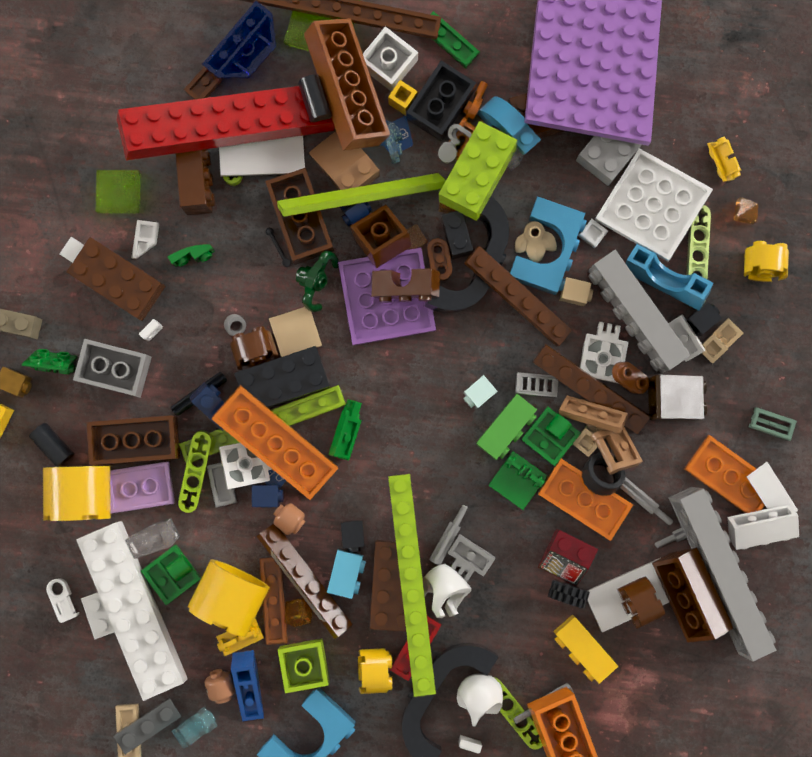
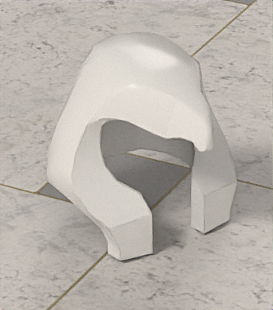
M441 564L431 569L423 578L424 597L429 592L434 594L432 610L436 617H445L441 607L447 598L449 599L446 602L445 609L449 617L459 614L457 612L458 606L463 598L471 592V587L462 576L450 566Z
M474 673L461 682L457 692V702L460 707L467 709L471 717L472 726H476L479 719L485 713L498 714L502 707L503 690L500 683L494 677Z

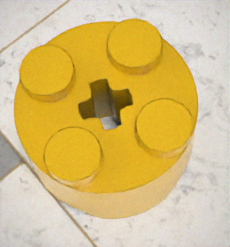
M765 241L753 242V246L745 249L744 276L749 275L748 279L761 282H771L773 277H778V281L786 279L788 277V245L785 243L770 245Z
M385 648L359 649L358 680L362 681V687H359L360 694L387 693L388 690H392V677H390L388 668H392V657L389 655V651H386Z

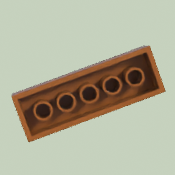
M351 18L313 21L304 33L317 75L320 77L343 151L379 146L390 136V132Z

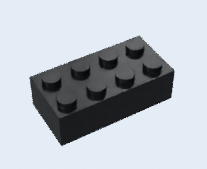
M316 346L234 373L238 386L241 385L268 409L331 388Z

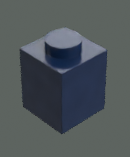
M252 485V507H279L280 502H283L284 492L280 490V485Z

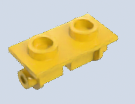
M725 136L717 139V142L707 143L709 154L715 161L717 173L723 182L732 181L741 176V168L736 157L731 159L727 157L734 152L729 140H726Z
M255 618L245 637L225 632L216 636L219 642L217 646L220 652L223 651L224 656H227L264 639V636Z

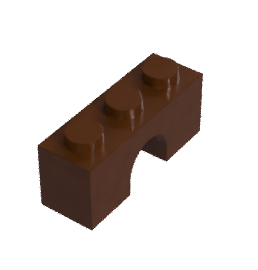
M432 268L411 269V280L403 287L400 282L401 273L393 270L372 271L371 297L378 298L379 302L391 303L392 299H399V302H412V298H418V301H431V298L439 297L440 272Z

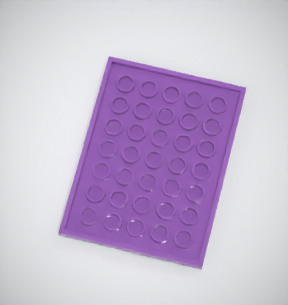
M537 0L524 123L648 146L651 143L662 0Z

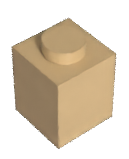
M566 277L559 301L585 306L587 301L590 302L592 299L593 289H590L591 283Z

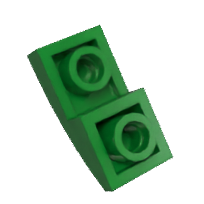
M210 244L195 245L169 255L168 259L175 267L178 265L182 267L190 261L189 258L191 257L197 263L209 260L215 250Z

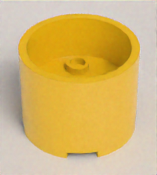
M110 466L43 468V521L111 518Z
M211 559L189 602L188 611L210 625L214 624L226 629L228 633L245 637L270 587L245 571Z

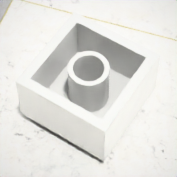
M384 27L363 53L369 74L391 92L399 80L402 81L418 61V52L387 27Z

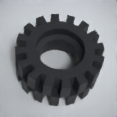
M552 580L548 597L585 609L590 592L567 583Z

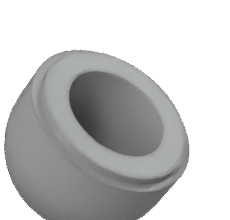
M231 314L225 319L224 328L229 335L233 336L245 331L246 322L240 315ZM239 321L241 324L240 329L236 331L231 330V324Z

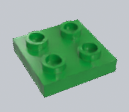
M547 406L521 440L551 465L555 466L581 433L568 420Z
M177 544L141 570L165 605H168L201 580V576Z

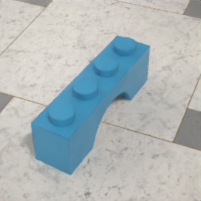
M636 244L626 261V265L635 278L699 311L714 284L695 273L682 275L668 269L659 261L656 253L639 244Z

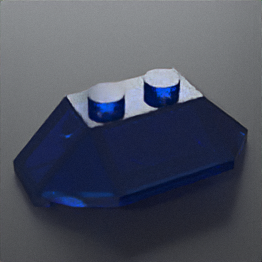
M255 1L202 65L218 78H250L276 47L273 14L258 1Z

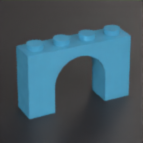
M537 196L529 221L539 222L543 226L553 229L559 235L562 242L561 255L557 260L548 264H540L516 256L510 274L521 284L556 295L558 290L562 291L565 284V279H563L565 271L569 272L573 262L570 259L572 251L576 252L580 242L577 239L578 233L583 232L587 220H584L585 213Z
M317 687L303 701L301 706L323 728L324 742L321 747L310 754H298L289 749L273 734L258 751L257 756L326 757L329 753L333 755L341 746L338 743L344 737L348 739L355 731V728H353L355 720L320 687Z

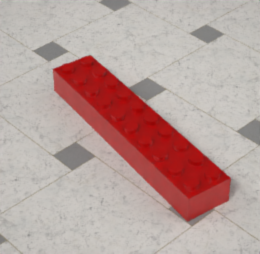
M299 86L118 109L117 123L126 161L330 132L335 129L332 117L327 120L310 122Z

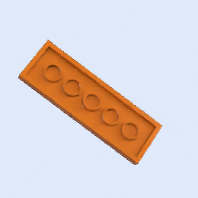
M241 385L212 416L214 422L309 500L338 470L337 465Z

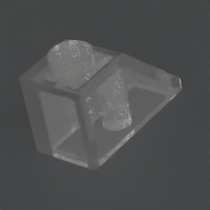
M168 518L127 538L125 542L133 558L137 559L171 547L180 535L172 519Z

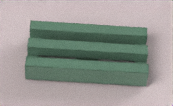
M757 407L754 408V414L751 417V423L748 428L791 441L796 420ZM762 414L789 423L790 427L759 418L758 416ZM756 422L788 432V434L785 435L774 430L756 425Z

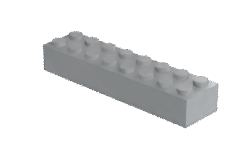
M690 487L668 497L690 547H697L724 609L730 618L733 629L728 632L738 654L753 662L777 651L774 643H776L775 638L765 626L766 618L755 604L758 602L757 598L746 584L748 583V578L738 566L739 558L736 552L732 551L729 546L730 538L727 532L723 531L720 526L721 518L718 512L712 508V498L709 492L705 491L704 488Z

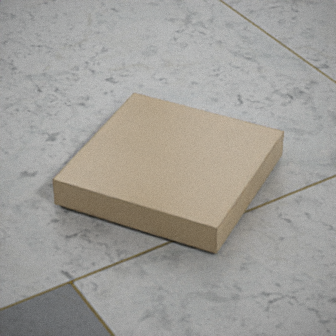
M305 307L269 318L281 357L313 346L317 348L322 346L312 312L308 311Z

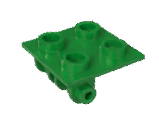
M38 349L22 363V366L34 368L35 371L51 372L53 370L54 373H57L59 370L61 374L70 375V373L75 372V365L72 363L77 359V356L71 355L69 352L52 353L47 349Z
M512 451L488 486L524 510L538 488L545 482L544 480L547 475Z

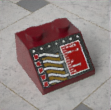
M556 529L538 568L577 587L589 570L598 549Z

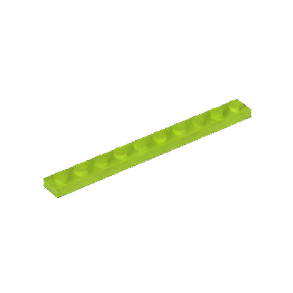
M410 474L389 476L414 697L436 694Z

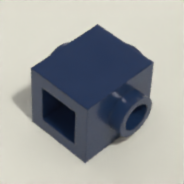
M368 202L340 207L344 214L341 217L348 227L366 217L372 211Z

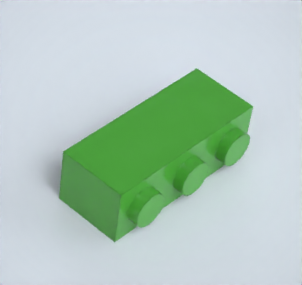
M516 394L476 442V445L493 459L497 460L498 457L503 459L510 450L507 446L513 440L516 443L522 436L523 432L520 430L524 425L529 426L537 416L534 413L537 409L520 395Z

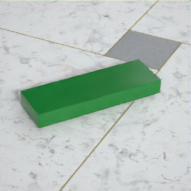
M434 11L430 14L438 16ZM441 18L437 40H432L466 69L479 55L480 51Z

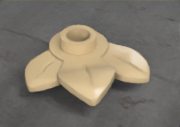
M536 221L529 222L524 228V233L518 236L515 241L516 253L526 251L529 259L536 263L542 260L545 250L556 251L557 248L553 234L545 231L544 226ZM534 228L538 229V234L536 236H532L531 231Z

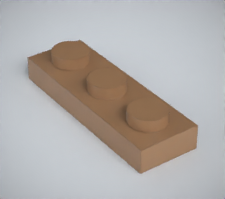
M568 395L559 409V415L619 434L624 427L628 413Z

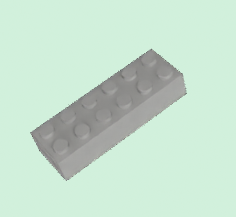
M616 250L603 257L588 270L590 273L588 275L589 279L594 285L598 284L602 290L601 295L607 303L610 301L613 305L614 314L619 320L622 319L627 325L625 326L626 331L631 337L635 336L639 342L637 344L643 354L647 353L650 357V364L655 371H660V373L669 371L691 356Z

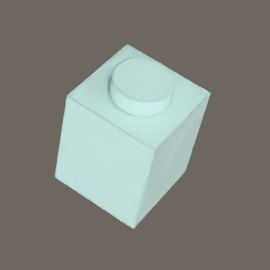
M483 375L464 391L465 397L463 399L471 408L475 406L478 409L498 391Z

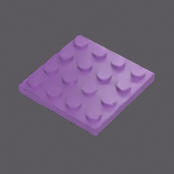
M421 248L405 250L378 268L373 265L368 257L338 262L353 346L436 331L433 310L424 307L426 301H418V298H412V302H399V299H392L391 303L379 302L378 298L371 297L372 271L393 270L401 273L402 287L406 286L411 280V269H425Z

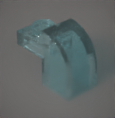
M385 120L390 136L379 146L370 147V149L387 145L392 164L399 163V155H403L398 141L403 140L402 134L397 125Z
M204 706L171 732L184 749L204 734L216 728L217 723L215 722L214 715L207 711Z

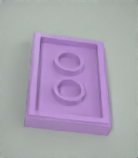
M169 461L110 470L111 513L175 504Z

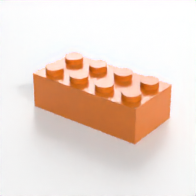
M567 687L527 704L547 757H598L575 694Z

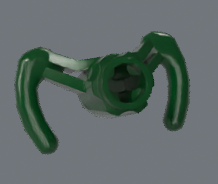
M331 251L322 252L319 260L313 267L302 266L296 273V282L300 286L305 287L302 303L310 312L322 310V305L320 303L312 304V299L315 291H320L327 285V277L324 272L327 262L330 260L333 268H339V259Z

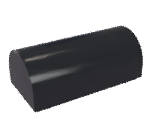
M312 74L300 79L298 86L310 122L331 119L332 114L319 75Z
M47 423L41 424L29 435V438L56 467L63 466L74 455L73 451Z

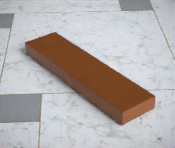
M272 557L259 558L261 581L270 587L263 600L266 645L288 643L283 571Z

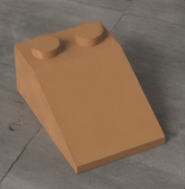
M336 131L309 152L312 159L338 190L366 186L380 176V170L361 148L343 151Z

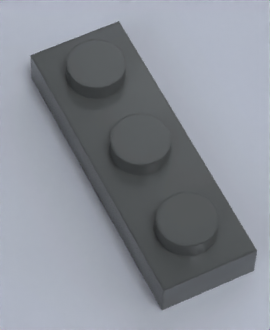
M169 697L121 729L113 737L126 755L179 719L181 714Z

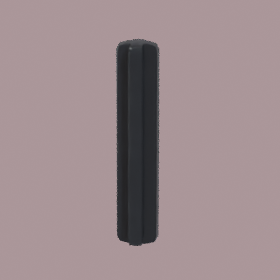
M218 372L205 383L209 387L213 385L218 388L227 382V378L222 372ZM199 387L171 406V410L176 416L181 415L194 405L189 397Z

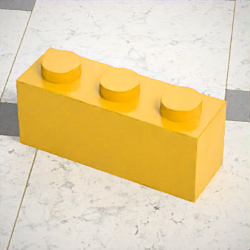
M571 615L553 631L557 635L554 640L562 649L566 646L572 652L568 656L576 665L581 663L585 667L583 673L591 682L595 679L600 684L619 667L574 615Z

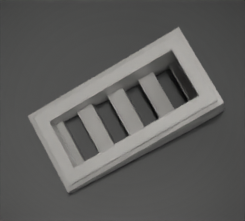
M516 373L515 394L557 397L558 379L552 375ZM523 378H527L526 390H523ZM532 379H535V391L531 390ZM540 379L544 380L543 392L539 391ZM548 380H552L551 392H547Z

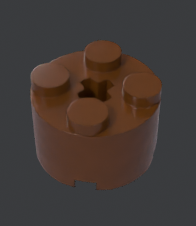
M264 326L254 328L251 333L245 335L244 333H238L232 336L230 347L238 370H243L242 367L244 366L251 368L269 362L272 357H275V359L279 357L270 331L265 330Z
M647 577L639 578L617 589L622 601H625L621 603L627 615L631 613V620L636 629L665 615L661 600L657 599L655 595L656 590Z

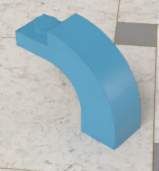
M492 97L477 112L487 125L495 126L503 133L517 139V148L523 155L541 140L528 124L524 123L525 118L512 105L500 97Z

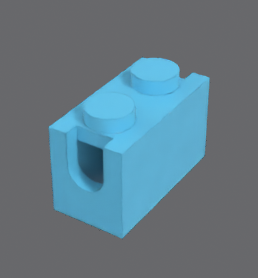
M341 549L337 550L327 593L351 599L353 594L358 595L361 582L357 581L359 573H363L366 561L362 560L363 555Z

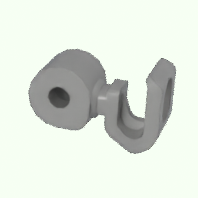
M454 124L449 128L448 137L451 141L444 142L438 151L439 158L446 164L453 163L458 157L456 146H459L461 142L456 137V132L459 130L469 139L472 135L471 132L459 124Z

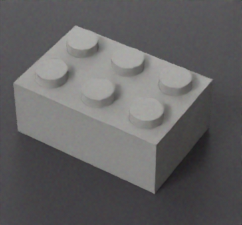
M594 136L578 155L576 161L609 186L641 147V144Z
M84 339L73 380L141 398L152 357L143 353Z

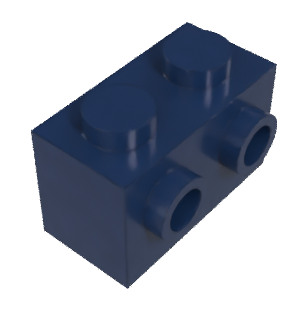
M204 382L189 398L199 410L223 431L224 429L212 420V416L228 399L224 401L219 396L221 392L215 386L211 385L209 387Z

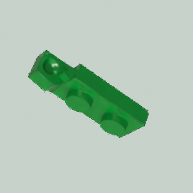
M347 400L337 425L329 455L350 460L362 421L359 419L362 403Z

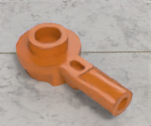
M480 82L473 102L468 101L463 110L466 113V119L469 117L473 120L482 104V96L488 86L486 82Z

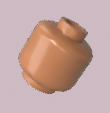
M288 503L285 507L281 504L273 513L276 516L274 525L286 535L296 534L306 522L303 520L305 514L292 503Z
M222 669L211 671L210 676L204 682L209 700L215 701L217 704L228 702L235 693L232 675L229 672L222 671Z

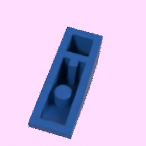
M254 650L232 653L231 672L242 721L264 718Z

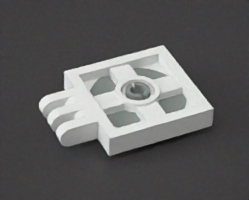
M599 322L597 334H586L580 368L598 380L618 383L612 376V369L617 362H625L628 348L627 341L618 340L621 327L619 325L615 326L614 333H612V324L608 323L606 331H603L604 322Z
M238 443L219 447L227 490L270 481L268 470L273 469L244 445Z

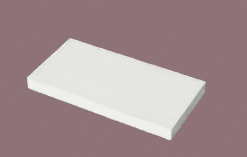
M303 135L219 147L220 176L285 175L305 168Z
M654 561L587 590L590 592L587 601L601 632L631 620L632 615L631 613L627 615L621 603L625 601H622L617 589L639 578L647 577L656 590L655 595L658 600H661L662 605L669 603L652 563Z

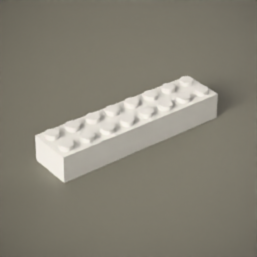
M115 522L76 539L142 700L145 701L183 684L188 678L148 582L141 572V565L123 522Z

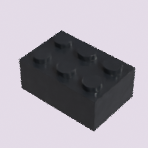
M441 60L407 110L406 119L439 141H442L474 93L476 82Z

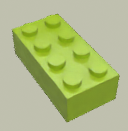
M479 121L439 192V202L477 221L516 152L518 140Z

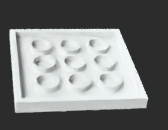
M639 148L596 216L595 221L656 253L658 257L669 262L713 189Z

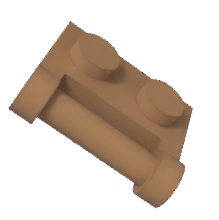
M623 427L620 434L609 430H601L590 436L592 442L596 443L608 466L607 470L610 475L638 466L643 462L625 427ZM605 438L618 461L617 463L615 462L613 456L611 455L604 441Z

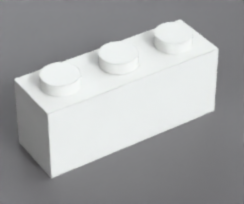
M790 504L727 517L729 538L736 550L799 537L798 514Z

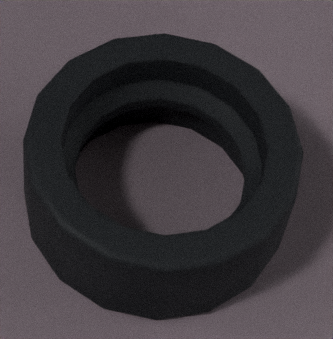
M601 453L595 454L582 469L584 484L595 494L601 496L611 495L623 484L625 470L612 474L614 479L612 484L602 482L595 475L593 467L594 465H601L605 468L608 466Z

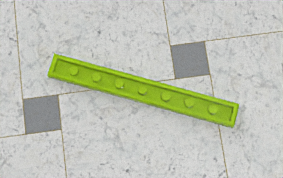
M439 173L285 199L277 201L278 209L285 217L442 189L446 180Z
M337 385L271 411L291 426L343 407L346 403L340 387ZM218 429L210 432L212 444L209 456L220 452L219 447L240 442L225 430ZM202 435L200 438H196V441H199L198 450L194 448L193 451H201L206 454V450L202 451L204 443H208V440H205V436ZM192 439L179 444L186 464ZM198 455L193 456L191 462L202 459V457Z

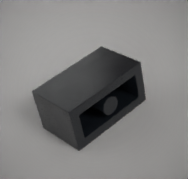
M458 211L441 215V222L451 259L471 255L473 248L464 215Z

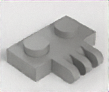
M461 534L458 535L448 551L449 555L456 558L451 568L455 570L457 566L460 567L457 572L460 576L466 571L467 574L464 576L466 582L474 571L484 577L495 560V556Z

